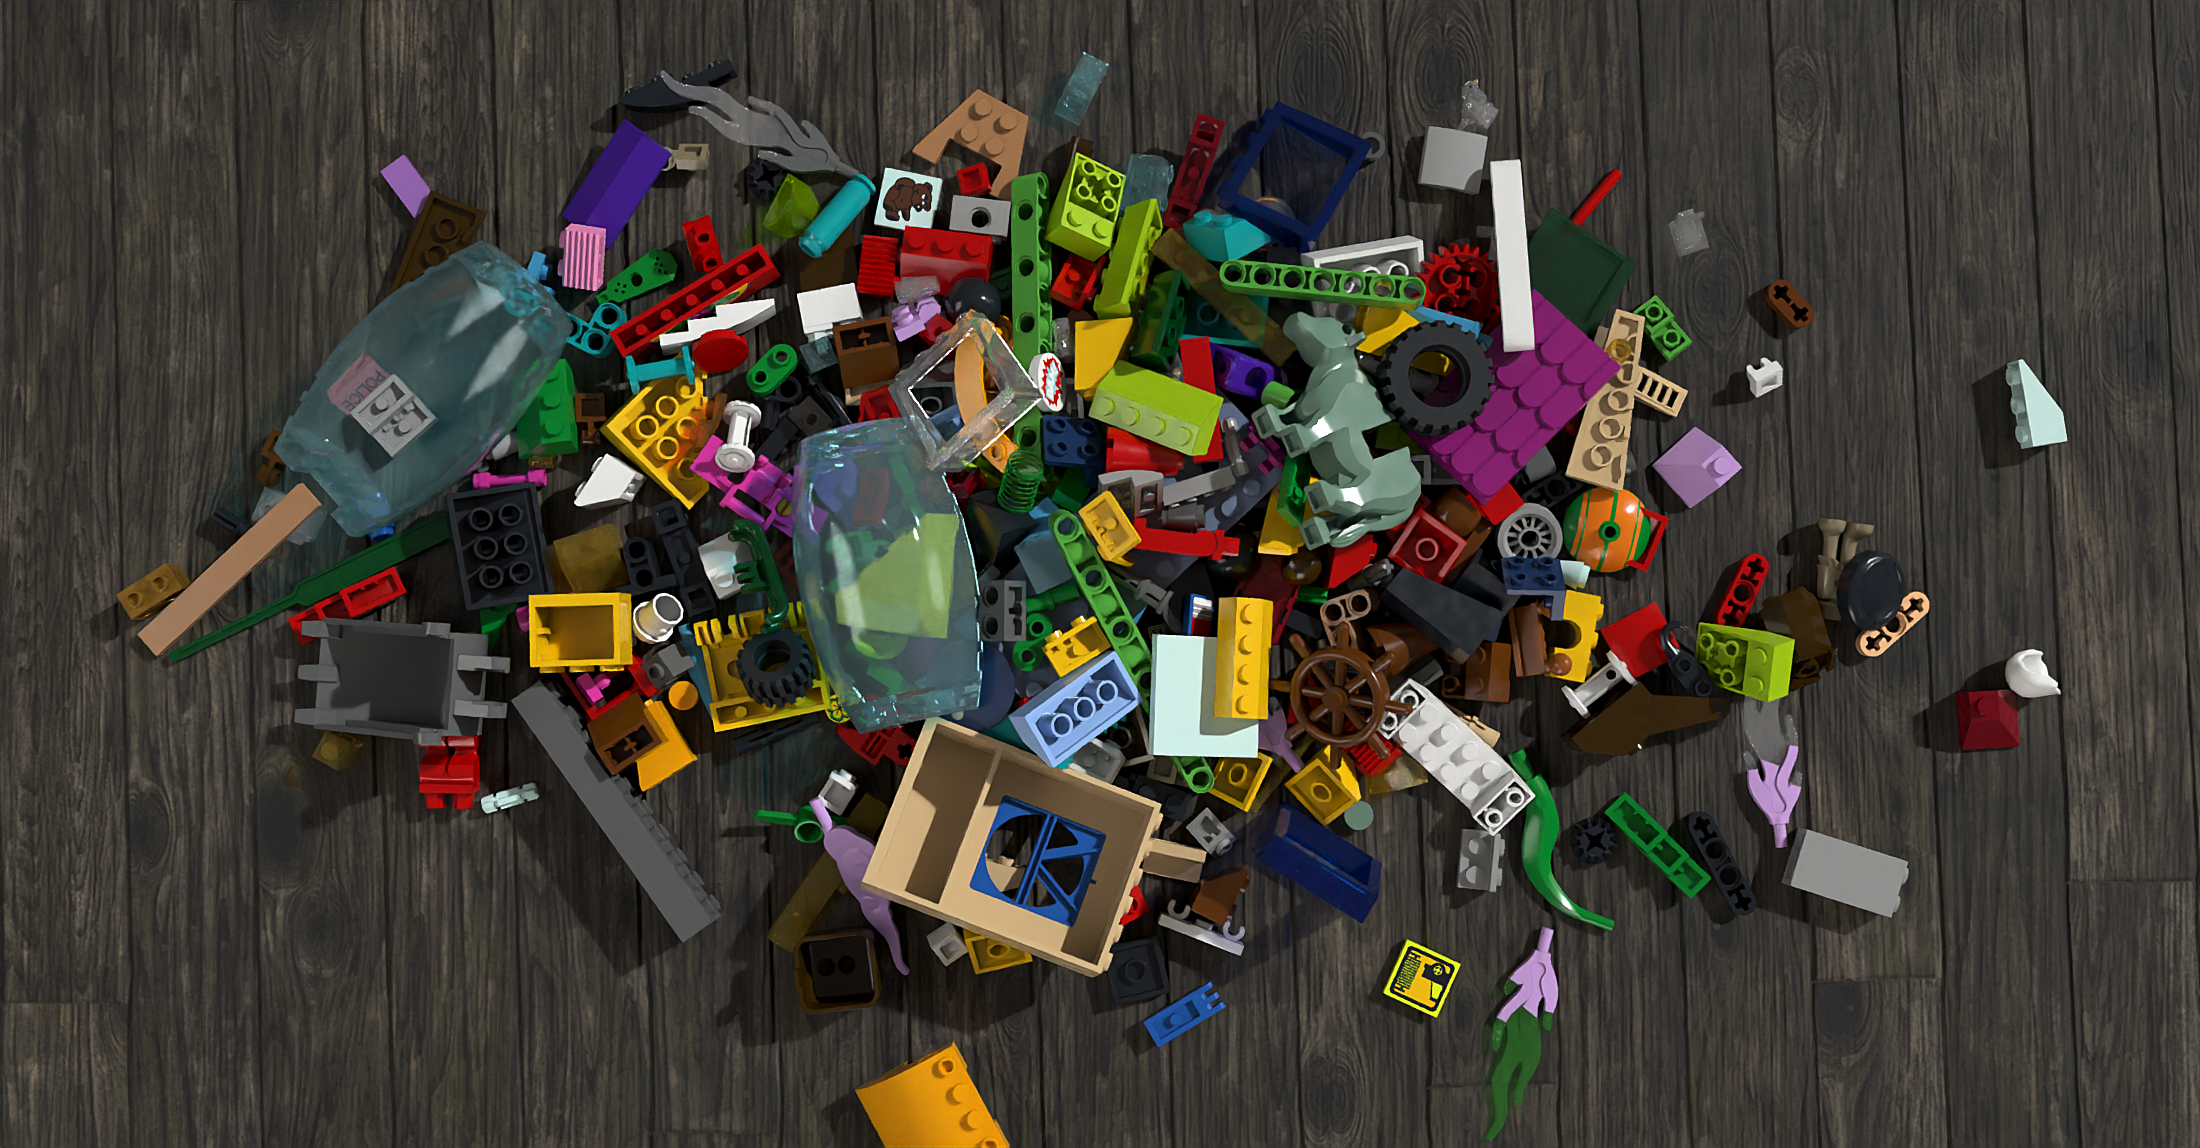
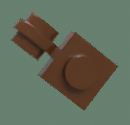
M575 394L576 423L588 424V429L582 430L583 446H589V449H596L597 446H602L603 437L602 433L596 429L595 424L607 421L606 394Z
M272 429L260 455L270 459L269 463H264L257 473V479L261 480V484L267 487L278 484L282 476V471L278 469L279 463L290 468L302 441Z

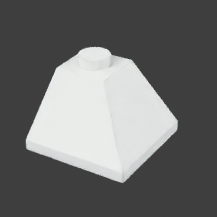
M728 533L698 547L705 572L718 598L725 600L741 592L740 587L745 584H738L737 576L744 573L735 574L733 566L753 561L748 545L741 541H729Z

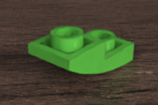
M1657 295L1633 311V314L1645 317L1643 331L1668 362L1692 344V340L1674 321V315Z

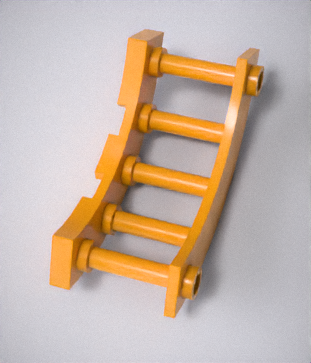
M970 309L956 350L954 367L956 398L961 417L972 441L982 455L1000 472L1004 473L1009 455L1019 448L1014 442V395L1012 393L1011 397L1005 400L994 391L984 390L983 364L988 343L985 358L1002 360L1013 368V321L1001 315L995 326L994 323Z

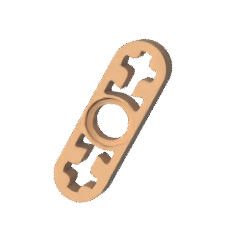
M1921 592L1905 593L1899 610L1906 611L1911 606L1910 599H1918L1919 603L1916 606L1919 610H1910L1905 615L1898 611L1895 617L1899 620L1900 625L1894 633L1889 632L1886 626L1878 629L1879 631L1863 630L1857 636L1855 642L1858 652L1864 656H1878L1882 654L1928 612L1930 605L1926 595ZM1880 633L1885 636L1879 637L1874 642L1875 649H1866L1865 646L1868 644L1866 638H1875Z

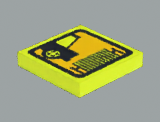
M1406 939L1382 992L1437 1018L1461 964Z

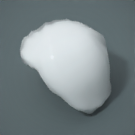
M2035 649L2024 650L2015 653L2007 661L2005 677L2012 691L2022 697L2033 698L2053 694L2061 695V691L2057 688L2058 682L2048 675L2047 667L2041 660L2043 652Z

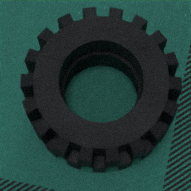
M780 627L772 634L754 633L751 635L752 639L750 641L745 640L742 644L744 649L739 650L737 653L736 667L745 690L751 699L754 698L755 702L759 705L765 703L766 707L772 708L774 704H777L778 708L785 707V703L788 702L792 705L797 702L796 698H803L807 695L805 690L813 687L812 680L816 679L817 673L808 644L800 633H794L790 628L782 630ZM787 662L784 667L777 671L765 672L776 663Z

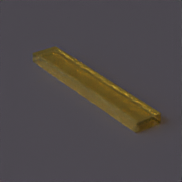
M1171 227L1150 248L1151 252L1171 270L1181 269L1192 289L1279 368L1297 350L1295 343L1286 337L1283 329L1245 294L1231 293L1223 289L1220 282V272Z
M866 792L844 825L851 826L859 834L871 839L889 814L891 807ZM825 850L766 935L769 940L790 953L843 879L836 860L831 857L827 850Z

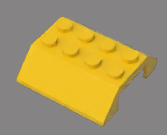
M810 599L797 601L799 615H797L793 602L788 603L787 617L789 622L783 623L781 629L790 628L794 633H800L802 638L806 640L816 665V679L812 680L813 687L805 690L806 696L796 698L797 702L792 705L790 702L785 703V707L778 708L777 704H774L770 708L766 707L765 703L761 705L756 703L754 698L751 699L747 694L737 672V653L739 650L744 649L742 644L745 640L750 641L752 639L751 635L761 633L760 626L765 623V609L740 613V625L736 615L728 616V625L732 634L728 635L723 634L721 624L717 618L710 620L712 632L707 620L694 623L697 646H702L713 703L709 705L715 732L831 708L829 678L818 624ZM787 662L776 663L765 672L777 671L784 667Z

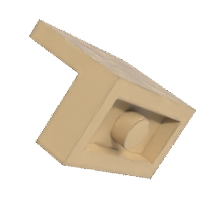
M1150 837L1149 840L1153 841V846L1148 858H1144L1143 872L1193 883L1199 882L1202 865L1205 863L1206 849Z

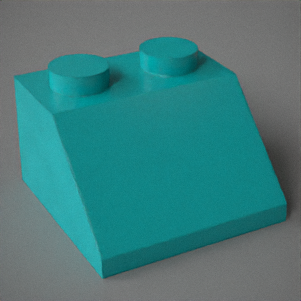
M1201 211L1194 214V218L1183 223L1189 256L1219 262L1238 260L1271 242L1268 234L1248 221L1233 218L1230 214L1215 215L1211 214L1210 211Z

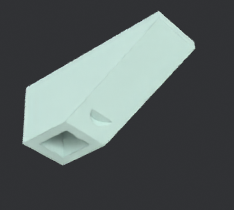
M2024 360L2008 363L2006 381L2011 386L2012 398L2010 404L2012 412L2016 414L2017 426L2015 435L2017 441L2021 444V449L2068 441L2063 412Z

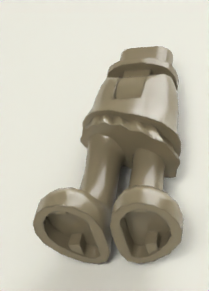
M1819 518L1818 525L1823 532L1824 543L1823 555H1818L1820 564H1816L1818 570L1817 601L1819 602L1824 619L1841 621L1836 598L1839 577L1845 565L1855 556L1859 539L1870 536L1873 533L1874 526ZM1842 533L1840 560L1838 562L1836 560L1838 540Z

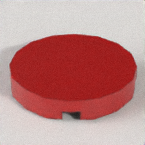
M717 329L702 334L701 339L697 342L694 340L691 343L689 353L691 361H694L695 367L699 370L709 373H720L740 366L747 359L749 349L746 338L743 335L740 337L736 335V331L729 329Z

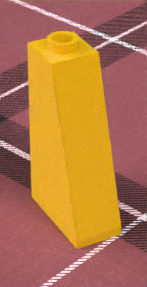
M1375 292L1376 295L1384 297L1381 294ZM1359 306L1353 327L1356 334L1364 332L1367 339L1355 349L1381 356L1393 339L1409 327H1414L1420 322L1403 310ZM1433 351L1417 356L1410 365L1444 377L1456 368L1448 357Z

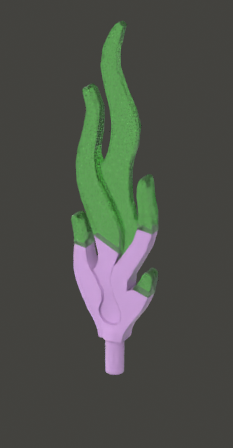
M1542 927L1537 949L1533 948L1529 957L1511 973L1504 985L1503 991L1505 994H1510L1515 987L1520 986L1500 1009L1493 1027L1492 1049L1498 1051L1500 1048L1505 1026H1507V1042L1504 1054L1491 1078V1090L1496 1115L1494 1123L1486 1136L1487 1140H1492L1500 1132L1507 1119L1508 1084L1515 1067L1520 1061L1522 1062V1069L1513 1091L1515 1103L1518 1107H1521L1522 1093L1539 1063L1541 1038L1537 1013L1538 1004L1542 997L1544 998L1543 1025L1547 1031L1551 1030L1552 1016L1558 1000V986L1551 965V954L1548 952L1554 930Z

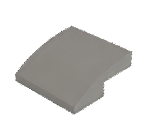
M1426 127L1417 184L1440 190L1452 189L1471 195L1479 194L1488 137L1448 128Z
M396 374L390 376L350 412L360 425L393 458L398 457L439 420Z
M1124 470L1098 475V496L1106 490L1110 491L1121 509L1131 508L1134 517L1163 509L1164 477L1162 473L1146 470Z

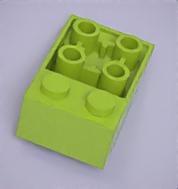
M1076 152L1049 214L1044 239L1095 262L1111 249L1126 176Z
M1701 622L1698 625L1695 659L1714 681L1715 686L1768 703L1788 695L1795 639L1767 631Z

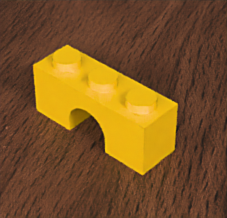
M1566 590L1563 621L1569 622L1574 627L1576 633L1575 640L1566 649L1550 647L1547 661L1556 653H1564L1571 658L1572 669L1565 676H1556L1552 672H1548L1544 676L1584 683L1585 678L1590 677L1592 671V661H1589L1591 649H1595L1598 640V633L1595 632L1596 621L1601 620L1604 605L1600 604V596Z

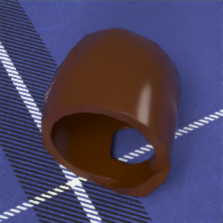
M1449 485L1426 510L1428 514L1463 539L1472 533L1483 519L1480 512L1463 495L1462 490L1457 485Z

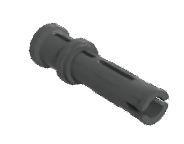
M1099 554L1113 581L1134 593L1133 597H1135V600L1138 602L1140 600L1155 608L1157 614L1161 615L1174 592L1163 590L1152 583V578H1147L1146 576L1142 578L1121 564L1117 565L1112 561L1104 560Z

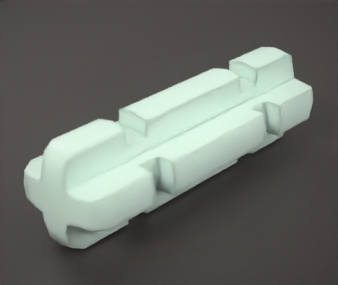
M535 782L524 784L521 789L518 786L498 792L495 797L493 794L482 797L481 805L485 813L498 811V807L504 809L524 803V799H527V801L538 799L539 789Z

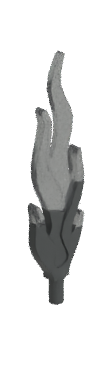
M664 70L660 72V76L667 86L678 95L707 102L725 112L733 121H726L716 113L701 106H690L688 110L691 114L702 116L728 139L745 145L782 149L791 155L784 156L774 151L761 150L758 152L759 158L769 160L783 169L794 173L812 174L823 172L833 174L835 171L850 180H853V175L859 174L860 171L839 161L840 157L833 152L823 134L814 125L806 120L802 121L801 126L808 137L805 136L781 107L749 96L747 102L750 105L768 112L770 116L759 114L743 107L729 94L719 88L683 85L675 81Z

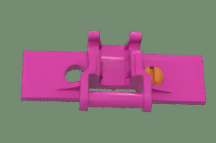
M712 435L690 466V469L726 493L719 505L723 508L727 506L743 518L756 522L761 526L764 533L772 524L807 547L829 513L789 487L795 477L775 467L762 454L756 459L753 467L744 472V477L740 482H730L727 478V471L719 467L715 461L716 450L726 443ZM741 489L771 511L766 518L733 497L736 490Z

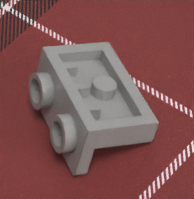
M1461 828L1456 887L1496 892V886H1500L1502 881V869L1498 868L1499 856L1503 857L1505 850V841L1501 839L1500 833L1497 832L1492 836L1488 831Z

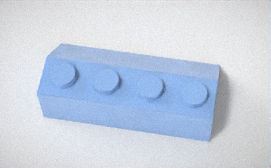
M1103 651L1061 677L1008 717L1022 741L1051 768H1055L1142 703L1143 699L1116 651Z

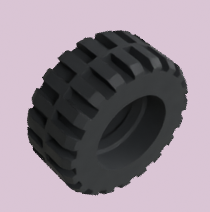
M1435 320L1433 323L1428 321L1418 323L1393 339L1380 356L1381 362L1377 365L1375 373L1378 375V381L1375 384L1378 391H1380L1384 405L1395 415V420L1401 424L1400 428L1406 432L1412 430L1415 432V435L1422 437L1427 435L1440 437L1445 434H1451L1471 424L1485 410V403L1490 401L1492 392L1489 390L1490 386L1494 385L1495 375H1490V368L1494 367L1492 359L1486 358L1484 352L1488 349L1484 343L1478 344L1474 340L1477 335L1470 330L1464 332L1461 330L1462 325L1454 322L1448 325L1445 320ZM1433 351L1443 354L1454 363L1460 377L1459 392L1450 403L1444 406L1432 407L1423 403L1414 395L1409 385L1408 371L1411 363L1417 356L1426 352Z

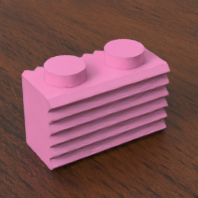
M571 223L565 228V231L561 232L559 247L564 249L563 259H560L558 264V276H562V286L597 291L603 284L605 228Z

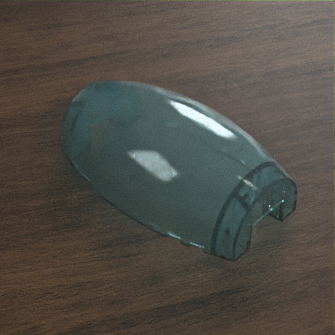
M481 240L466 249L448 256L449 259L437 267L431 266L424 271L425 274L413 282L408 281L363 318L333 350L315 374L318 378L312 384L309 391L303 392L299 399L302 403L294 416L289 415L283 431L273 450L292 471L310 473L339 507L330 515L349 536L362 537L392 524L428 504L463 479L518 424L541 392L558 363L573 330V324L569 316L538 280L513 258L490 243ZM393 374H396L439 419L396 458L391 457L380 443L350 414L356 406Z
M886 418L841 426L809 436L801 440L797 446L792 481L791 530L793 560L799 596L808 630L822 668L840 704L860 735L979 708L982 671L979 670V652H983V642H979L980 592L974 557L964 519L954 492H950L944 478L946 473L942 466H938L932 453L934 449L914 418Z

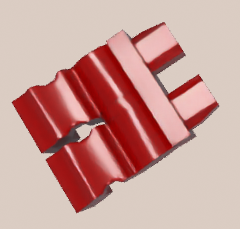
M482 735L442 736L441 745H420V747L427 748L426 754L423 755L419 763L421 782L419 784V793H425L426 807L444 808L445 793H454V808H472L475 792L480 791L479 762L481 756L479 755V749L482 747ZM452 747L455 748V754L453 756L451 755Z

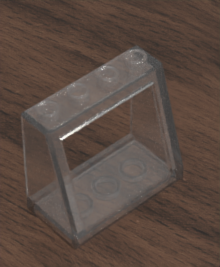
M973 311L961 314L956 319V324L949 331L941 333L935 339L936 343L929 350L918 354L915 358V363L908 369L899 372L894 378L895 381L888 387L924 462L931 472H961L1043 398L1041 392L986 315ZM970 334L1001 393L946 442L910 389Z

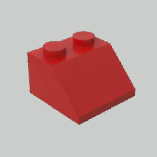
M1364 534L1347 547L1337 548L1330 546L1323 584L1324 589L1330 590L1337 587L1369 565V561L1371 562V560L1375 559L1377 543L1373 542L1374 535Z

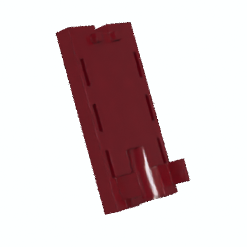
M1261 530V532H1260V534H1259V537H1258L1259 542H1260L1262 530ZM1261 553L1260 567L1253 576L1243 582H1239L1233 597H1238L1239 592L1242 591L1240 597L1264 599L1273 602L1271 644L1277 646L1302 586L1298 585L1292 598L1291 596L1296 584L1290 583L1284 577L1281 570V563L1285 555ZM1287 609V613H1286V615H1285V617H1284V620H1283V622H1282V625H1280V622H1281L1282 617H1283V615H1284V613H1285V610Z

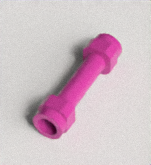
M529 469L528 473L491 475V473L486 472L473 475L475 490L535 481L536 487L547 485L545 469Z

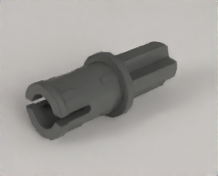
M1382 559L1374 564H1369L1346 580L1347 587L1353 592L1367 586H1376L1380 580L1391 574V571L1394 570V565L1390 564L1388 559Z

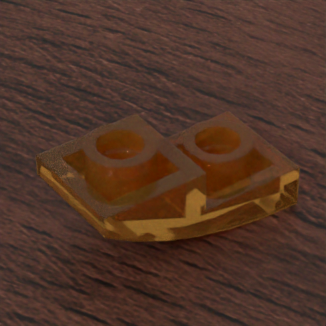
M716 392L713 399L707 400L705 417H709L710 420L700 418L697 427L692 426L689 443L694 444V453H700L711 436L714 435L723 416L728 394Z

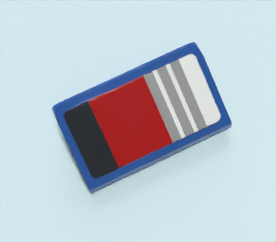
M1197 594L1185 595L1182 636L1211 637L1214 598Z

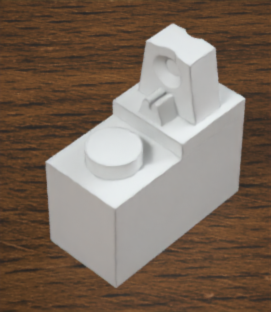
M855 283L797 294L804 334L808 337L809 343L816 342L819 356L831 354L829 339L833 338L832 327L864 321Z

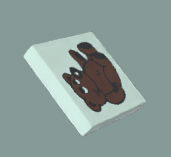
M885 167L874 225L904 231L905 225L933 229L943 180Z

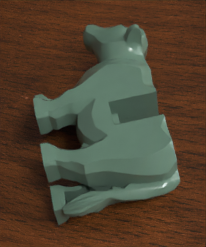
M1301 311L1290 315L1284 322L1283 332L1287 338L1295 343L1303 361L1314 369L1310 374L1305 391L1295 403L1285 409H1276L1272 404H1268L1252 413L1251 417L1260 438L1265 439L1272 435L1281 437L1291 459L1302 453L1309 452L1313 466L1322 478L1303 488L1314 515L1324 510L1330 511L1328 516L1318 515L1299 525L1308 550L1328 542L1333 547H1347L1366 532L1391 529L1405 522L1411 515L1414 505L1421 494V475L1411 462L1408 446L1372 459L1368 445L1363 436L1396 419L1395 415L1384 405L1372 377L1364 372L1355 358V348L1367 339L1365 333L1356 334L1355 328L1351 323L1339 322L1333 317H1312Z

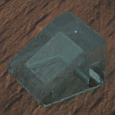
M826 336L799 347L810 374L838 363V359Z

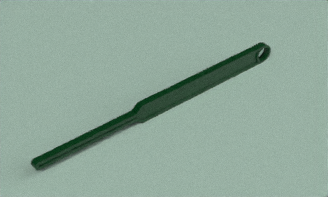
M442 512L297 582L292 594L170 652L169 659L172 662L186 659L297 604L313 606L347 587L381 573L449 540L445 513Z

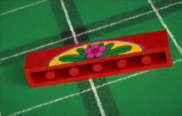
M759 243L609 332L623 358L626 359V356L632 355L635 363L661 349L659 335L689 331L687 320L714 317L717 315L715 306L738 303L782 276L767 251Z

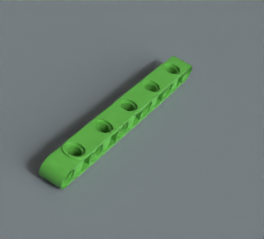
M1037 172L1013 178L1011 186L1014 442L1019 447L1017 451L1032 452L1039 456L1044 463L1042 418L1043 415H1054V412L1041 411L1035 404L1030 392L1033 379L1028 377L1030 363L1034 356L1048 352L1053 354L1052 298L1048 296L1052 289L1051 242L1044 239L1050 214V188L1046 175L1043 172ZM1015 454V458L1027 457L1036 461L1017 458L1015 462L1026 463H1015V467H1026L1028 469L1015 468L1016 471L1029 475L1037 474L1038 470L1041 471L1040 466L1042 467V465L1035 457L1027 454ZM1044 463L1040 482L1052 480L1054 465H1046ZM1017 477L1018 481L1022 483L1036 482L1035 479L1027 480Z
M1065 509L1056 510L1048 519L1049 529L1093 615L1097 617L1101 630L1112 646L1111 649L1116 651L1143 699L1141 705L1150 720L1151 679L1145 684H1140V678L1144 673L1151 672L1152 655L1079 520ZM1069 518L1071 522L1070 527L1064 532H1059V521ZM1097 570V579L1092 583H1086L1085 577L1087 573ZM1118 622H1124L1125 627L1123 631L1113 634L1114 625ZM1169 756L1183 780L1194 792L1205 793L1214 785V775L1205 760V756ZM1197 772H1204L1202 779L1192 782Z

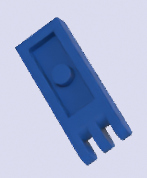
M1211 981L1204 983L1143 1020L1158 1048L1226 1007L1223 1001L1213 1006L1211 1005V1002L1220 996L1217 991L1207 996L1204 992L1214 986Z

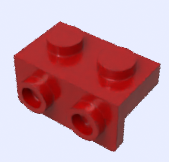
M1071 252L1048 296L1080 312L1084 302L1091 303L1098 289L1093 286L1094 283L1101 284L1102 273L1105 269L1103 265L1107 257L1102 255L1098 263L1095 264Z

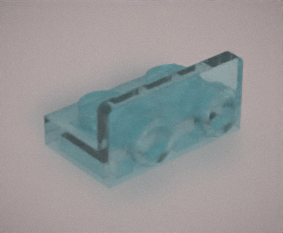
M1131 154L1119 210L1125 213L1126 207L1153 198L1157 199L1162 219L1168 205L1167 194L1169 184L1174 177L1173 164L1162 156Z

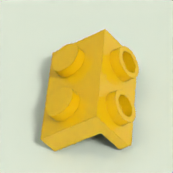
M1083 614L1070 622L1073 627L1065 633H1062L1059 629L1044 638L1047 644L1042 646L1041 649L1059 678L1112 647L1096 622L1098 619L1095 615L1088 618L1086 614Z

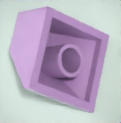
M1697 427L1692 428L1651 465L1689 508H1692L1720 488L1742 468L1723 445Z

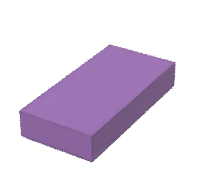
M402 155L380 172L413 217L419 219L431 189L409 159Z

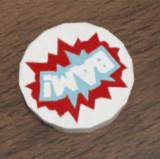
M1048 352L1034 356L1028 372V377L1033 379L1034 386L1030 387L1032 398L1041 411L1056 412L1062 409L1066 400L1067 386L1064 370L1054 354Z

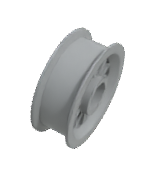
M1524 503L1520 508L1499 522L1495 529L1496 544L1503 558L1520 556L1523 558L1551 557L1555 559L1562 546L1563 536L1558 521L1547 508L1539 504ZM1525 517H1530L1529 523H1526ZM1521 519L1522 524L1519 525L1516 521ZM1511 526H1513L1516 529V531L1510 530ZM1527 531L1536 532V536L1531 542H1523L1521 540L1522 535ZM1541 542H1542V543H1547L1546 547H1544V546L1541 544ZM1539 548L1541 552L1536 553L1535 549ZM1528 551H1531L1532 556H1527Z

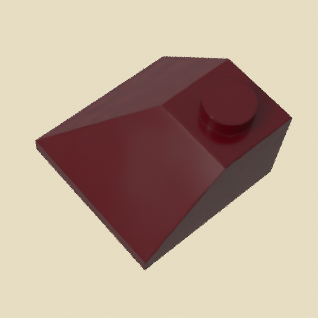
M2011 688L1956 692L1960 750L2020 746L2016 692L2012 691Z

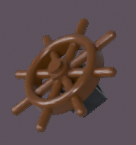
M1346 622L1339 623L1337 627L1336 645L1323 647L1314 653L1300 635L1292 634L1289 639L1290 643L1302 657L1303 661L1295 670L1291 681L1276 678L1269 680L1270 689L1290 693L1292 709L1298 720L1297 723L1286 730L1285 738L1288 741H1292L1306 731L1316 740L1330 745L1329 765L1333 770L1341 767L1342 747L1358 745L1364 741H1367L1380 759L1386 760L1390 756V752L1376 735V732L1383 726L1389 712L1402 715H1410L1413 712L1412 705L1390 700V690L1386 680L1385 668L1396 660V654L1393 651H1387L1377 660L1373 661L1360 650L1349 647L1350 627ZM1311 672L1319 679V686L1308 685ZM1308 697L1318 698V701L1323 702L1312 709ZM1330 711L1332 712V728L1320 720ZM1359 712H1372L1369 721L1366 722ZM1344 713L1357 730L1343 731Z

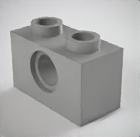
M953 195L949 231L992 236L994 245H1000L1001 241H1008L1012 204L1009 201ZM978 215H985L989 220L986 226L978 228L972 224L973 219Z

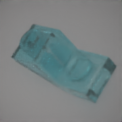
M1083 52L1054 113L1080 126L1109 65Z

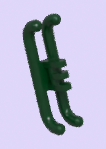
M737 519L732 523L733 530L728 533V539L731 542L741 541L746 543L750 549L753 561L736 564L733 566L735 574L744 573L737 576L738 584H745L740 587L743 595L764 591L771 613L765 615V623L760 626V632L763 635H769L776 632L782 626L789 610L788 599L761 526L748 519Z

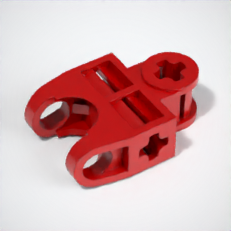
M862 690L858 697L867 704L866 707L870 711L871 721L865 729L857 730L855 728L851 729L839 722L835 728L836 732L855 752L875 766L879 765L885 755L901 766H908L911 756L903 758L901 756L903 750L900 747L901 745L907 746L911 744L910 751L913 753L918 739L904 730L912 717L891 702Z

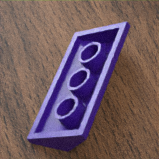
M624 119L562 215L572 224L605 228V247L610 249L672 153Z

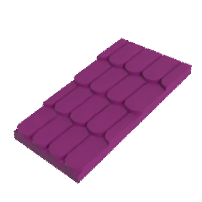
M1535 289L1531 292L1534 350L1504 352L1502 323L1488 335L1493 340L1489 349L1484 354L1487 359H1492L1494 367L1490 368V375H1495L1494 385L1490 386L1489 390L1492 392L1491 399L1485 403V410L1466 427L1440 437H1432V435L1422 437L1415 435V432L1412 430L1408 432L1403 430L1483 506L1621 369L1617 362L1610 358L1591 339L1587 338V335L1569 319L1567 320L1548 300H1545ZM1457 368L1447 375L1422 402L1432 407L1444 406L1450 403L1457 396L1460 388V377Z

